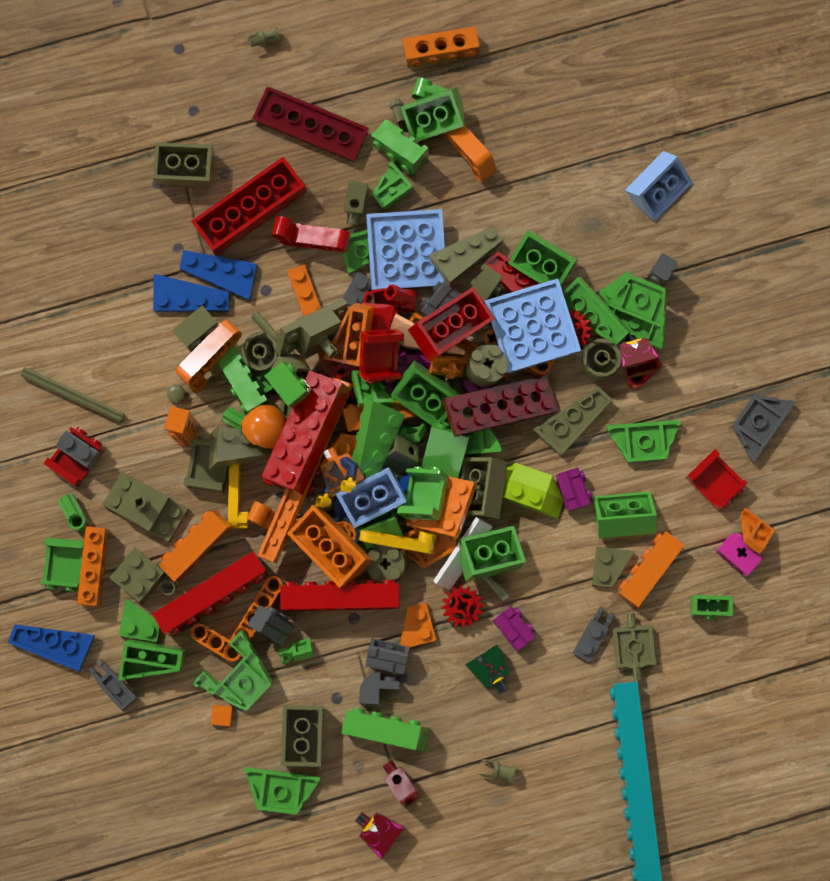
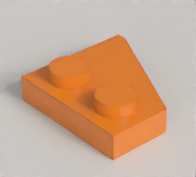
M745 507L740 513L743 541L750 549L760 554L775 530Z
M427 603L407 607L400 645L414 647L436 641Z

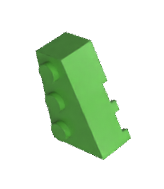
M387 119L371 135L372 145L379 151L383 150L392 162L396 161L399 163L401 169L407 174L411 173L415 176L429 160V147L426 145L420 147L414 143L416 141L414 137L408 138L403 134L402 129Z

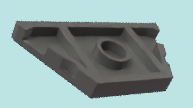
M754 394L735 420L732 428L752 462H755L796 403L794 400L787 401Z

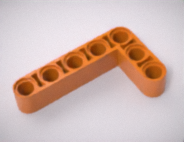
M271 576L265 581L230 640L203 624H195L191 628V637L223 658L232 662L239 661L243 657L239 653L236 658L229 656V650L233 648L229 643L242 629L248 632V639L252 642L257 631L249 627V617L256 612L260 606L259 601L263 597L269 599L268 606H274L280 596V586H284L282 580L276 576ZM276 580L279 582V588L272 591L269 585L272 581ZM200 627H203L205 630V635L202 638L196 636V630ZM216 637H219L222 641L219 648H214L212 645V641Z

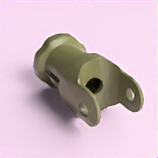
M278 26L268 31L260 30L248 38L251 47H266L270 43L282 42Z
M481 760L493 765V773H479V775L492 779H506L513 783L516 765L511 767L493 760Z

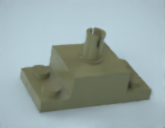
M342 298L282 327L275 351L279 356H282L296 349L304 360L321 351H324L329 359L336 357L339 350L333 345L332 340L339 330L348 303Z
M121 472L102 504L169 543L189 510L124 472Z

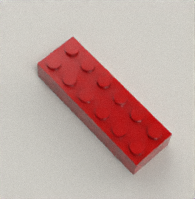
M283 156L191 222L213 254L217 256L307 193L306 186Z
M309 371L305 379L309 384L307 389L311 393L292 408L261 476L271 483L301 495L306 490L351 390L342 382L313 371Z
M252 551L157 610L152 615L164 635H173L175 637L184 631L183 628L185 626L197 624L201 616H209L216 612L217 606L221 604L225 606L234 600L233 596L237 594L243 595L250 590L249 586L254 583L259 585L264 582L269 573L257 554Z
M365 580L364 584L350 581L342 588H339L333 581H325L324 585H318L316 582H305V585H298L297 582H285V586H280V610L283 612L400 609L399 583H395V580H383V584H376L375 580Z

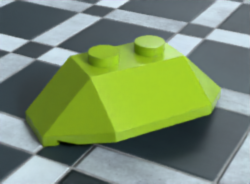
M518 463L507 467L502 500L558 519L564 500L553 476Z

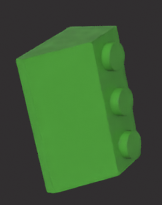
M458 87L406 103L400 107L410 137H414L416 139L415 142L465 126L463 102Z
M528 230L508 264L540 284L558 279L560 286H562L578 259L532 230Z
M414 360L403 373L402 379L399 380L391 397L432 426L434 422H444L448 417L443 400L460 395V393L436 375L430 374L428 369Z
M651 492L593 496L598 538L657 533V514Z
M514 526L459 540L460 565L466 582L517 570L526 563Z

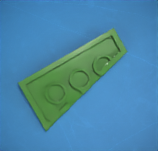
M367 230L353 233L350 236L347 252L343 253L348 274L370 263Z
M629 271L598 292V295L605 304L612 299L617 290L631 275ZM617 310L616 316L631 331L629 335H635L637 339L648 338L652 327L651 323Z
M577 277L564 290L563 295L568 310H573L574 313L575 311H581V315L586 314L587 318L585 320H591L589 327L593 328L603 338L618 345L631 333L581 277Z

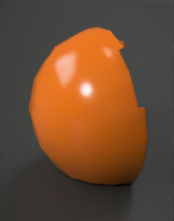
M262 404L244 417L241 422L242 432L252 444L274 450L287 418L284 412L276 406Z

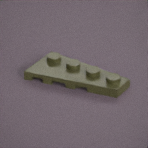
M492 226L430 254L429 260L450 286L454 283V280L462 277L469 268L477 265L479 260L487 257L502 245L503 239Z
M597 387L577 402L534 428L533 431L562 456L613 399L600 387Z

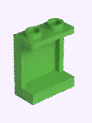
M443 421L434 422L421 467L424 469H431V467L441 468L449 477L459 479L471 433L454 437L451 426Z
M415 466L413 469H406V473L410 476L406 495L407 502L404 506H398L397 513L405 519L440 521L449 476L441 468L437 467L424 469Z
M45 537L47 551L44 576L40 584L46 585L45 589L57 590V587H65V591L76 592L80 582L84 541Z

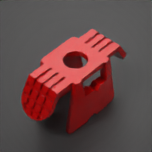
M385 288L365 292L362 304L374 306L371 331L390 329L395 315L399 313V308L393 305L370 303L371 298L383 294Z

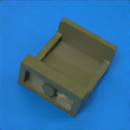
M198 437L197 440H192L193 446L189 468L183 485L189 488L224 493L229 466L209 469V439Z

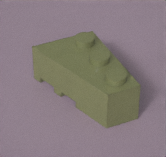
M483 264L481 267L482 271L476 279L473 278L468 290L474 287L485 303V300L492 299L493 296L497 297L500 294L503 276L486 264Z
M218 426L211 432L209 469L264 461L272 454L273 449L252 444L241 429Z

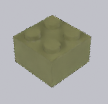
M202 305L177 325L173 331L190 353H192L218 326V323Z
M134 548L110 576V579L135 600L143 604L167 574L141 551Z

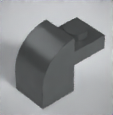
M373 673L367 676L360 686L359 703L379 704L380 689L400 690V682L396 681V677H384V681H381V673Z

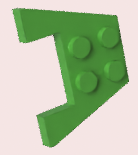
M631 274L606 305L615 315L617 310H620L651 323L652 327L647 339L651 345L663 349L667 288Z
M242 629L229 643L243 656L238 665L221 683L208 671L204 670L192 684L206 689L208 693L216 694L224 698V701L247 711L272 685L273 681L245 631Z

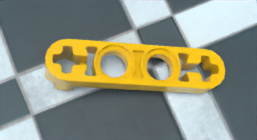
M241 463L229 466L228 522L233 526L231 529H248L249 521L247 520L249 512L240 511Z
M361 530L359 540L433 554L437 534L420 531L418 539Z

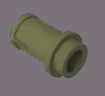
M401 99L391 101L389 106L393 111L396 124L405 123L400 108L404 105Z

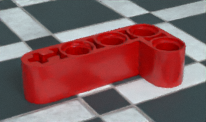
M276 216L272 231V237L284 245L341 253L347 252L351 233L346 230L295 224L291 219L282 216Z

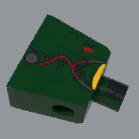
M498 645L465 664L486 689L493 685L499 695L509 689L503 678L510 673Z

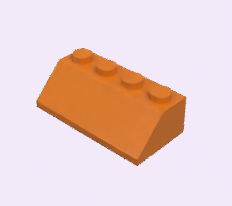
M312 505L287 533L339 588H342L358 577L373 561L321 507Z

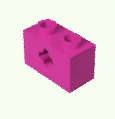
M734 532L715 551L744 577L748 576L763 559L760 554L750 549L744 543L742 535L739 533L735 534ZM739 550H743V556L741 557L737 556Z

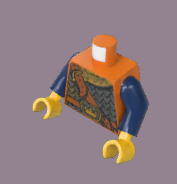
M334 447L324 451L328 463L321 467L325 480L322 492L324 496H318L316 500V506L322 508L331 505L329 496L333 497L341 491L350 493L355 488L356 483L365 479L348 453L338 456Z

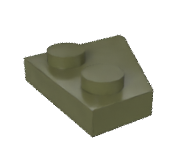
M597 546L592 586L612 588L633 556L634 551Z

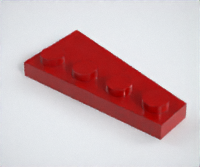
M498 251L484 262V264L503 276L501 284L509 293L540 284L509 265L510 259Z

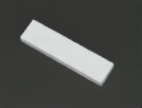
M476 517L462 538L490 532L493 526ZM459 543L433 580L437 585L448 590L452 588L463 572L460 565Z

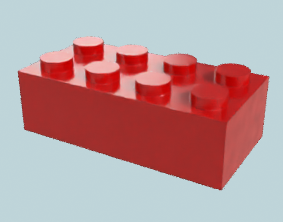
M472 287L415 323L408 331L427 360L431 362L495 318L475 288Z

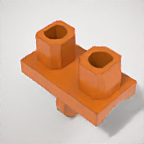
M440 355L431 361L429 372L430 374L445 375L448 379L462 377L464 367L468 361L466 358L458 357V355Z

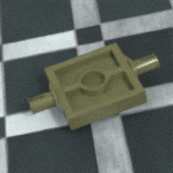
M628 613V625L623 628L612 629L616 668L627 667L633 669V680H637V677L638 680H642L640 668L646 665H656L652 625H636L635 613Z

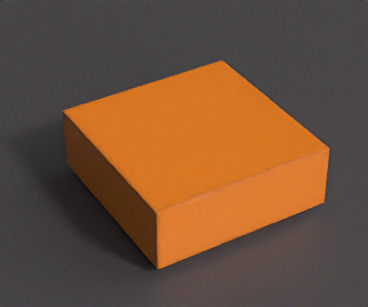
M213 705L210 725L231 726L233 707Z

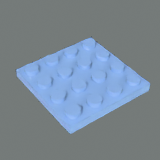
M442 209L366 214L372 290L386 289L392 284L400 288L435 286L438 281L441 283L444 281L443 277L429 260L430 254L445 248Z
M558 279L485 300L486 306L495 318L491 321L498 346L504 352L508 361L507 374L581 352Z

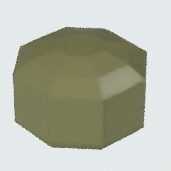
M174 384L168 388L167 397L171 403L180 404L185 400L186 392L181 385Z

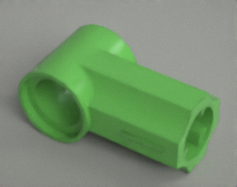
M418 78L411 96L418 100L448 89L433 85L428 79Z
M229 406L224 412L221 421L235 429L242 430L241 422L245 415Z
M74 494L65 495L58 500L68 520V525L77 532H84L86 526L89 527V520L84 515ZM78 518H82V524L76 527L75 521Z

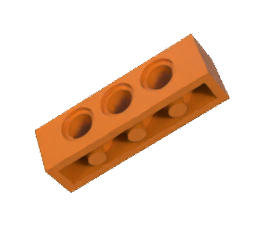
M476 26L403 38L406 65L418 67L423 63L436 64L441 60L453 61L458 59V57L464 56L471 58L479 54L480 49ZM460 42L463 43L464 46L457 47L455 44ZM444 46L446 49L438 50L437 47ZM426 49L428 52L420 53L419 50Z
M170 406L164 429L168 433L167 435L171 436L174 442H177V445L188 447V445H192V440H196L200 424L190 411Z
M86 526L77 599L78 605L101 607L109 530L106 528Z

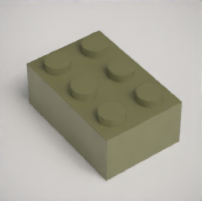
M156 142L153 170L155 184L160 186L212 188L215 155L213 146Z
M464 457L460 479L477 484L466 516L467 518H500L507 462L493 457Z
M283 705L281 766H322L324 706Z

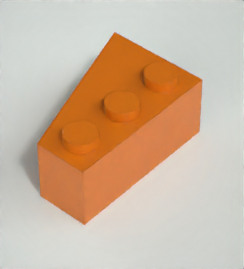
M360 303L349 306L339 326V330L332 340L339 353L332 359H329L328 355L325 354L323 359L360 366L361 331H371L374 306Z

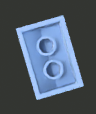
M663 151L625 191L641 211L652 221H656L693 182L678 157Z
M389 467L356 483L355 488L350 493L342 491L336 493L354 528L407 502L404 491Z

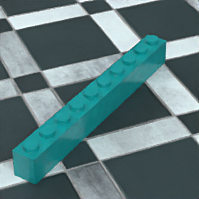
M638 681L612 684L609 693L610 699L614 700L615 708H612V717L617 722V728H614L615 740H619L620 748H617V758L622 763V768H619L620 780H624V788H621L622 799L626 800L627 808H624L625 820L629 821V828L626 829L627 840H631L632 849H629L630 861L634 863V869H631L632 881H662Z

